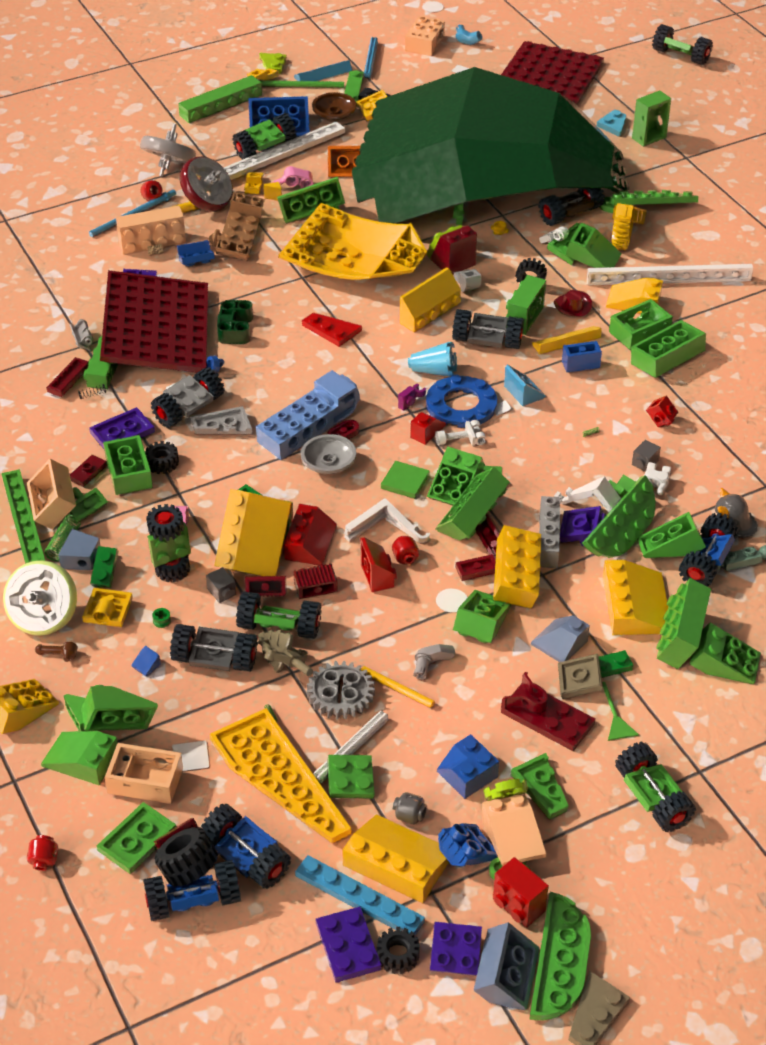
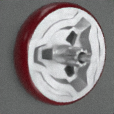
M198 156L191 158L183 165L180 172V185L183 193L193 205L204 211L215 212L229 204L233 195L232 182L226 170L218 162L208 157Z

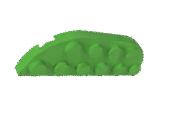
M638 190L634 191V193L620 191V194H613L611 196L610 204L698 202L699 196L693 195V192L684 191L683 193L671 192V190H662V192L648 190V193Z
M646 475L641 476L582 542L591 553L608 558L620 556L631 548L651 524L655 515V495L653 485Z
M554 892L549 893L530 1020H549L571 1010L580 999L585 983L591 940V929L588 919L576 907V903Z

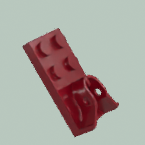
M524 672L522 675V683L511 696H504L501 701L502 714L571 751L576 749L595 725L596 719L547 694L542 687L531 681L528 677V672Z

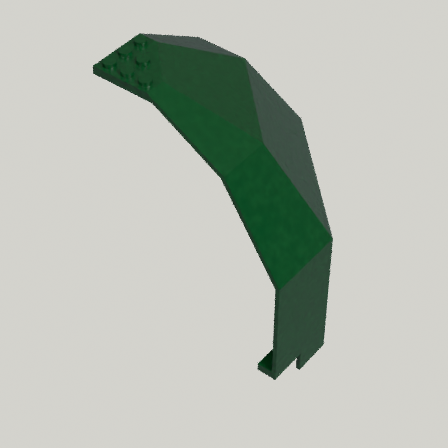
M472 67L377 100V107L373 109L371 115L373 119L369 121L367 126L369 130L365 132L363 138L365 142L361 144L359 149L360 155L357 156L355 161L356 167L352 169L357 202L360 203L374 198L379 222L393 224L469 201L546 189L607 188L617 194H620V191L629 190L628 181L625 179L626 169L622 164V152L573 101L558 92L477 67Z

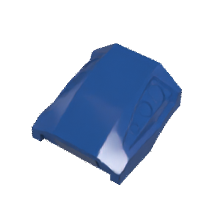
M454 824L451 828H443L438 835L439 850L453 866L481 864L498 858L493 845L480 831L477 824Z

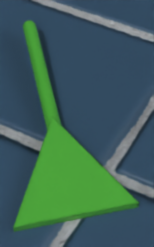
M602 682L613 713L608 741L639 736L635 730L617 715L605 682Z

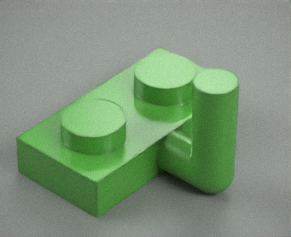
M73 487L74 497L77 500L75 501L76 506L69 514L76 516L82 521L107 505L108 501L97 487L85 495L77 487Z

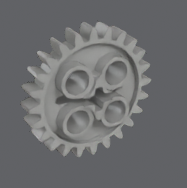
M335 661L334 666L326 663V669L320 666L319 672L313 671V677H309V683H307L309 704H313L314 710L320 709V715L327 712L328 718L334 714L336 719H339L340 715L347 719V714L355 717L356 711L362 714L363 708L368 709L369 703L373 702V696H375L372 675H368L367 670L361 671V665L354 668V662L350 663L349 666L346 665L345 661L342 662V665H338V662ZM343 677L341 703H338L340 678Z

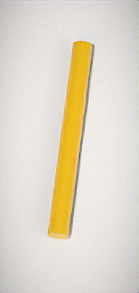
M366 666L361 668V671L367 670L368 675H372L373 680L429 708L434 706V700Z

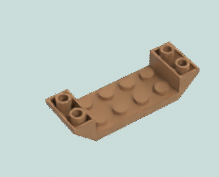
M233 193L229 214L221 238L218 239L215 248L216 254L248 261L260 223L265 199L243 193Z

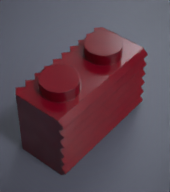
M332 564L293 571L294 585L299 599L338 592V581Z
M286 576L245 577V592L258 593L263 597L265 595L267 597L269 595L271 597L273 595L275 597L277 595L284 597L287 594Z

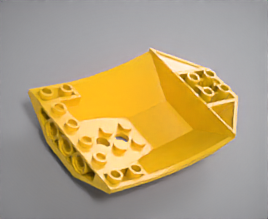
M320 203L279 253L278 258L320 274L349 280L394 277L412 273L426 256L427 250L411 222L409 224H393L373 221ZM343 255L346 258L340 259L338 256Z

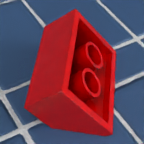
M299 504L284 542L285 560L317 566L323 565L337 523L319 507Z

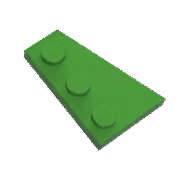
M544 753L512 768L510 775L514 779H519L520 783H522L523 779H526L529 788L526 793L550 820L567 812L569 805L561 786L555 779V772L553 767H550L548 755Z

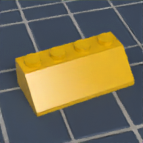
M446 267L400 296L401 325L415 333L461 303V288L449 268Z

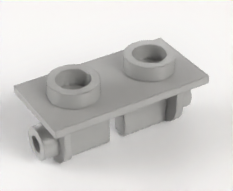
M80 319L76 325L70 323L76 345L81 349L85 348L91 351L90 344L93 342V337L90 330H88L87 321Z

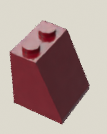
M467 225L440 236L430 260L441 270L446 267L449 268L452 275L455 272L475 266L477 233Z

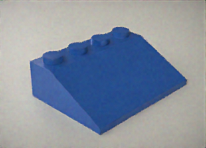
M308 96L249 98L250 127L269 119L273 122L274 117L286 113L292 118L291 121L294 122L293 125L296 127L297 137L310 132Z

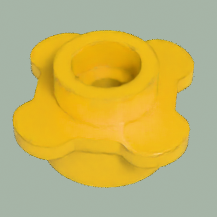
M496 221L491 225L495 235H503L509 232L506 229V223L503 221Z

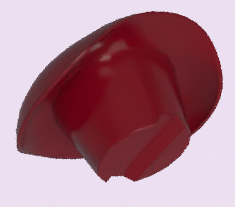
M570 290L556 298L554 305L564 315L582 317L591 311L592 300L583 291Z

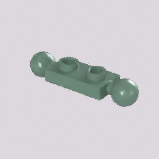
M766 545L762 546L759 551L754 547L729 551L724 562L718 566L717 570L719 571L723 567L726 571L762 563V559L766 560Z

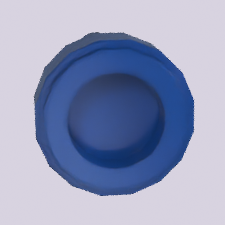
M209 356L206 360V367H210L211 370L214 369L215 373H218L225 361L218 359L217 356Z

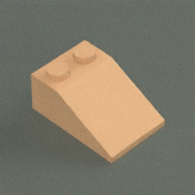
M525 794L482 802L483 825L502 866L513 857L517 858L520 862L546 857V851L536 819Z

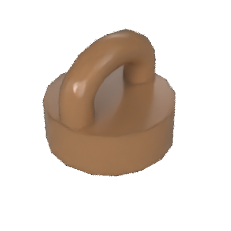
M216 229L209 236V243L216 247L218 239L222 235L219 229Z

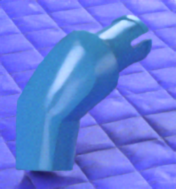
M461 24L456 27V39L463 44L472 45L483 38L479 30L468 32Z

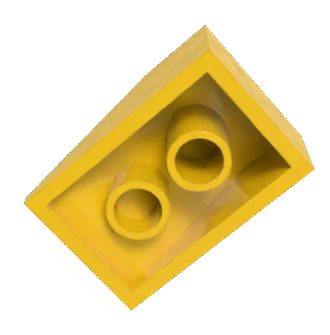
M642 278L612 285L606 308L624 311L649 299H652L659 305L663 280Z

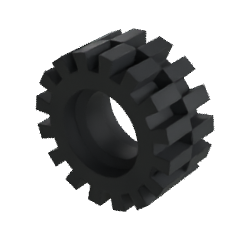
M528 258L527 261L524 259L520 262L516 272L517 283L524 281L527 276L526 271H532L537 274V278L545 280L547 276L545 264L541 265L542 261L540 260L536 262V258H533V261H531V258Z
M160 441V444L154 442V446L150 444L149 448L145 449V454L152 473L156 471L157 474H160V472L166 474V471L170 473L172 469L175 470L177 468L176 466L179 464L178 451L173 443L170 445L168 441L166 444H164V441Z
M391 927L388 929V934L384 931L382 937L379 936L377 955L381 967L384 966L385 971L388 972L391 968L392 974H396V970H400V974H404V969H407L409 972L412 970V966L415 967L417 965L420 943L418 937H415L414 932L411 931L408 934V929L405 927L403 931H400V927H396V931H393ZM401 945L407 948V952L404 955L396 956L391 954L389 949L392 946Z

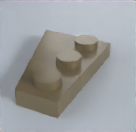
M589 971L568 1040L574 1045H596L627 1006L630 997Z

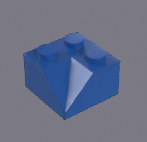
M470 734L454 744L437 768V772L466 799L498 778L499 761Z

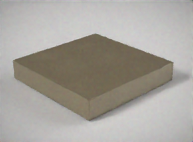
M598 654L558 663L560 695L562 699L603 690Z

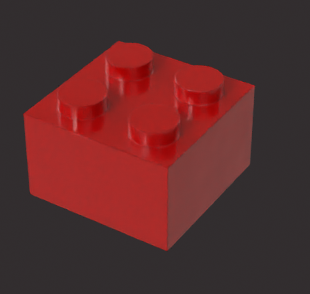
M513 857L495 872L493 900L498 907L504 908L510 913L517 923H521L527 928L546 912L549 885L517 858Z

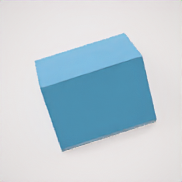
M508 364L506 365L504 387L522 406L546 397L527 375Z

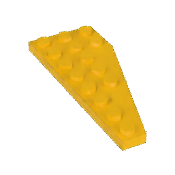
M267 708L210 733V740L232 771L329 842L334 843L352 834L349 824Z

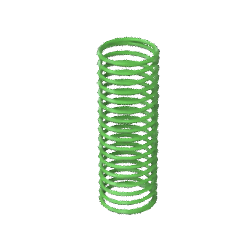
M74 515L65 516L44 551L47 558L52 561H59V559H52L48 556V549L59 554L62 549L60 547H63L62 545H64L63 543H65L71 530L79 529L81 525L79 518ZM67 518L75 520L78 523V525H70L69 523L71 522L66 521L69 520Z

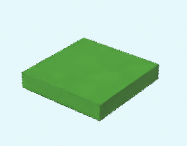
M395 460L381 483V489L415 499L429 477L430 470Z

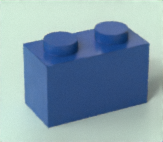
M597 341L563 345L562 363L566 373L600 368L602 351Z

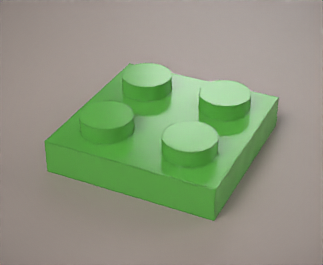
M328 755L330 798L374 797L372 755Z

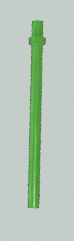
M259 80L262 86L344 88V82Z

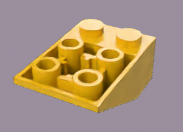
M36 679L0 686V733L6 734L24 728L57 706L59 701Z

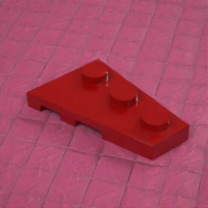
M314 312L302 320V326L338 347L362 331L361 325Z

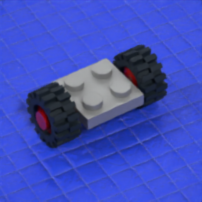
M206 367L194 374L193 377L189 375L164 390L163 394L151 402V409L154 410L152 413L156 415V420L158 419L159 423L164 427L170 428L180 422L183 415L187 418L223 395L225 388H223L224 383H221L222 379L218 377L219 374H215L214 369L211 370L210 367Z

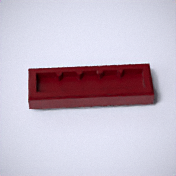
M75 357L46 387L47 392L63 397L81 378L85 369L87 370L89 361Z

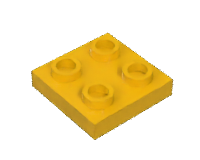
M93 588L82 616L83 622L122 627L133 599L132 593Z

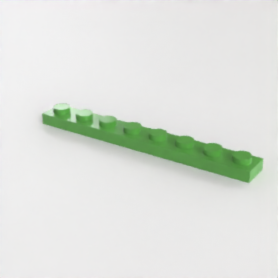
M20 469L1 473L25 564L32 561H45Z

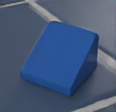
M144 646L131 666L147 677L161 665L160 656L149 647Z

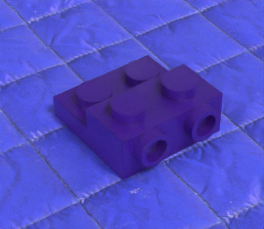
M601 506L564 511L559 538L561 543L580 541L581 545L584 546L582 542L606 516Z

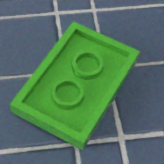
M143 802L96 845L97 851L131 874L157 849L154 841L176 828V824Z

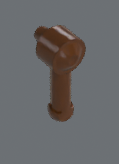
M65 642L63 646L38 644L35 647L36 654H61L65 662L74 659L78 651V646L73 642Z

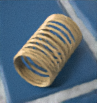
M156 244L155 247L154 245L152 247L147 246L149 256L164 253L162 244L158 246Z

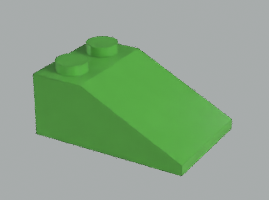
M690 512L638 538L644 558L686 556L691 551L696 553V551L706 548Z
M474 590L458 608L453 630L462 636H472L480 642L491 643L496 637L511 604L493 600V595Z
M91 686L81 708L84 730L147 729L158 705L155 702L114 686Z
M99 731L61 732L42 761L41 766L100 785L107 773L118 744L117 737Z

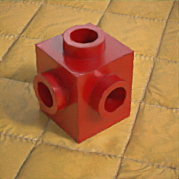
M667 395L654 400L646 409V412L657 427L672 424L675 421V416L679 413Z

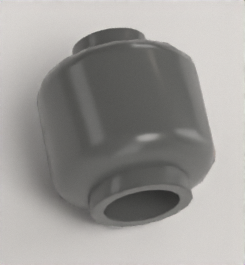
M405 792L400 798H395L392 809L395 810V816L398 820L414 825L419 821H423L427 811V804H425L423 797Z

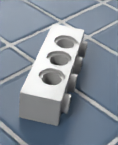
M541 496L539 533L541 534L540 567L558 568L560 497Z

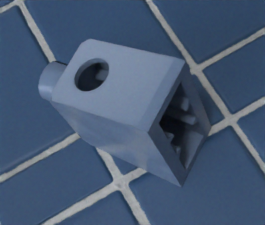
M72 529L58 555L60 566L64 569L92 570L97 548L101 546L100 539Z

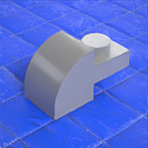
M476 269L454 273V278L460 284L462 292L480 288L481 274Z

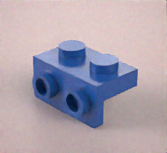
M208 240L177 246L179 262L183 265L185 264V266H193L195 262L200 261L201 263H209L211 259H215Z

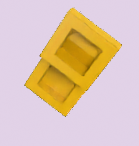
M269 68L267 70L255 69L248 73L247 77L252 75L259 80H270L278 77L279 72Z
M248 172L244 193L260 194L263 173Z

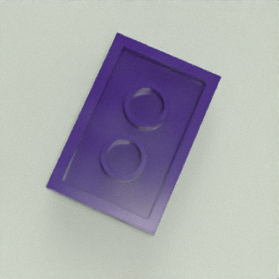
M136 407L89 427V431L104 449L103 442L137 435L143 438L154 433L155 427Z
M361 907L315 918L335 983L381 970V964Z

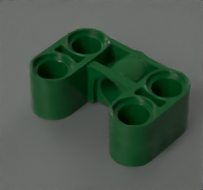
M225 300L221 302L217 320L218 341L220 343L247 344L250 341L248 323L254 319L252 302L247 300Z

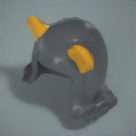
M721 488V498L716 503L715 512L717 514L721 513V516H724V514L728 515V519L730 517L733 518L732 522H736V527H739L738 538L753 536L757 532V522L749 512L746 500L738 494H730L724 488Z

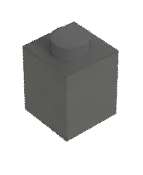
M644 440L633 451L632 465L646 472L649 462L656 464L659 461L661 447Z
M223 567L206 575L207 589L219 603L236 595L235 581Z

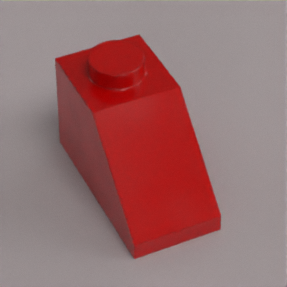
M420 412L411 421L410 438L426 445L435 436V432L441 431L446 426V423L431 415Z

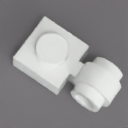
M561 226L541 236L539 240L541 244L545 242L550 243L554 239L562 241L568 237L569 230Z

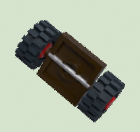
M578 188L577 192L574 191L561 197L550 195L539 201V213H541L543 222H546L549 226L564 221L565 216L573 217L577 213L601 207L605 201L603 199L605 195L602 194L604 191L601 188Z

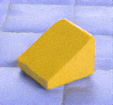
M279 182L264 184L265 199L278 200L277 197L282 196Z

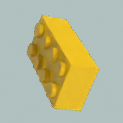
M506 525L503 526L497 538L493 600L532 609L539 595L540 533Z

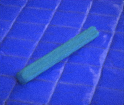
M371 37L364 70L365 78L372 77L378 45L377 37Z

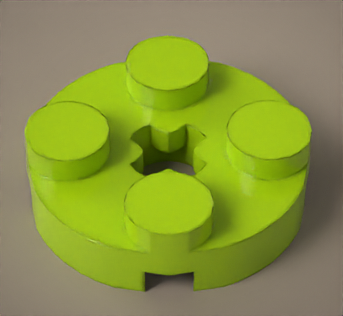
M511 779L496 783V788L491 791L487 787L483 792L485 800L491 801L525 794L529 788L526 779H523L522 783H520L519 779Z

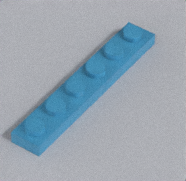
M307 855L295 871V876L353 908L361 907L363 913L392 927L394 930H396V927H400V931H403L405 927L408 929V934L412 931L416 935L425 922V917L309 855Z

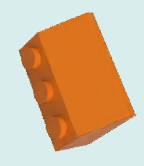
M328 146V177H353L352 169L356 167L355 161L357 156L360 155L359 149L361 146Z

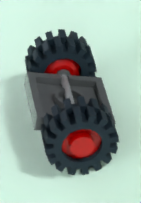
M457 309L453 322V340L466 342L468 340V343L502 348L505 337V347L520 348L524 318L509 317L508 319V317L474 313L471 323L472 312Z
M176 624V627H174L170 646L171 660L186 662L190 666L230 671L232 664L234 670L248 672L253 670L258 646L257 635L200 626L196 634L194 626Z

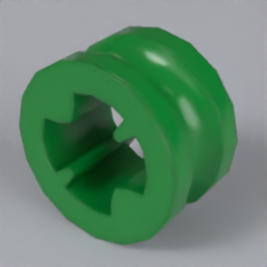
M158 608L153 611V624L156 627L165 628L171 623L168 609Z

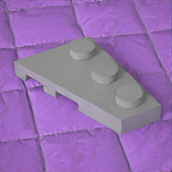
M243 406L191 417V424L195 434H253Z

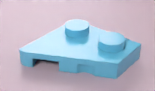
M614 109L599 119L596 126L620 137L626 121V114Z

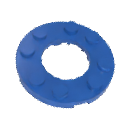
M453 375L438 380L430 387L426 395L428 413L445 422L446 425L448 423L457 425V428H465L466 421L478 420L480 425L487 422L494 415L497 407V395L494 389L484 380L469 376ZM459 390H462L465 393L476 395L479 403L469 410H455L446 405L444 398L452 391L459 392Z

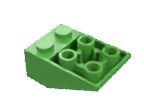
M580 223L569 242L565 256L593 268H613L622 253L596 228Z
M447 446L427 497L454 505L475 476L482 473L485 466L482 457Z
M710 622L702 629L699 648L691 655L690 665L707 675L754 684L761 653Z

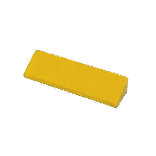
M591 326L532 342V345L540 355L562 349L563 345L601 338L602 329Z

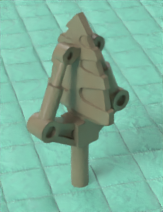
M269 630L268 633L262 632L258 634V644L262 646V652L265 654L264 658L274 667V671L280 673L286 664L288 667H296L307 676L312 675L313 669L305 664L308 652L291 647L292 634L282 633L281 630L276 632Z

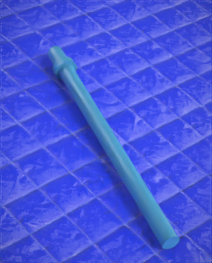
M173 189L169 192H163L159 198L153 199L121 216L141 213L163 201L167 202L176 195V191ZM116 218L89 231V235L94 237L117 225Z

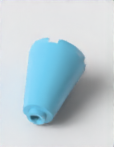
M446 342L411 354V358H408L409 368H412L414 372L449 377L456 375L454 372H457L456 352L452 351V348L455 347L454 343Z

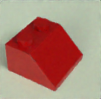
M365 537L360 538L361 567L371 592L394 588V579H397L396 569L391 567L390 555L385 553L381 545Z

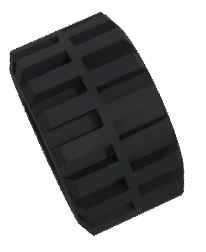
M192 827L176 833L165 841L157 850L154 861L170 885L175 887L184 886L206 874L217 861L218 852L202 828Z

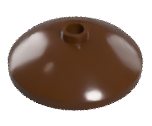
M325 93L313 100L312 109L322 118L339 120L350 116L356 110V101L353 97L344 93Z

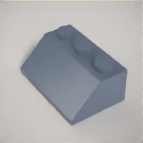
M509 922L489 928L473 991L489 1003L526 1010L540 947Z

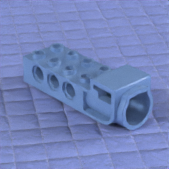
M331 370L314 381V389L257 425V442L280 460L284 459L301 448L308 440L321 435L354 412L357 403L360 401L357 385L350 378L343 374L339 375Z

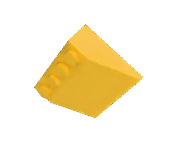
M230 489L214 566L258 576H277L292 502Z
M605 560L603 582L612 635L660 634L661 628L665 624L663 618L668 610L662 572L627 560Z
M377 814L358 829L343 848V866L420 903H424L449 863L439 850L438 842Z

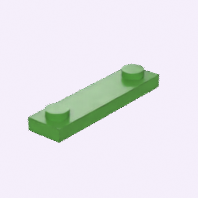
M358 70L349 71L344 93L354 98L356 107L364 77V72Z

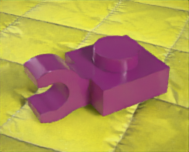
M418 383L413 387H407L398 394V408L404 411L409 406H412L415 403L416 397H424L426 395V388L424 387L422 390H419Z

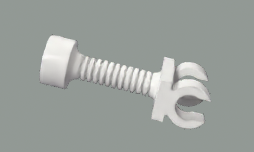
M478 420L466 421L465 431L447 434L444 430L435 432L438 446L445 445L446 441L469 438L472 446H475V444L483 445L486 443L484 439L486 436L484 432H480L479 426L481 425Z

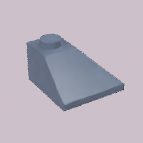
M574 615L555 619L531 641V645L558 662L568 661L588 642L590 625Z

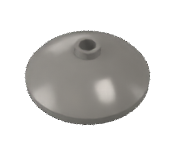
M325 434L316 436L308 440L301 449L303 464L310 470L321 474L342 472L349 468L356 459L354 444L349 439L339 435Z

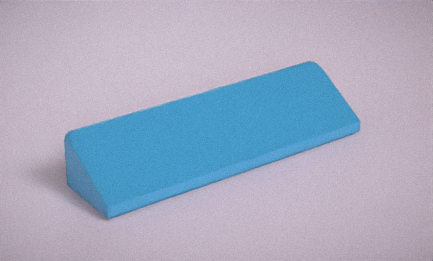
M347 60L296 74L294 78L297 81H319L352 71L350 61Z

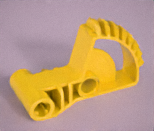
M621 203L614 205L612 245L617 250L628 249L633 224L645 223V209Z

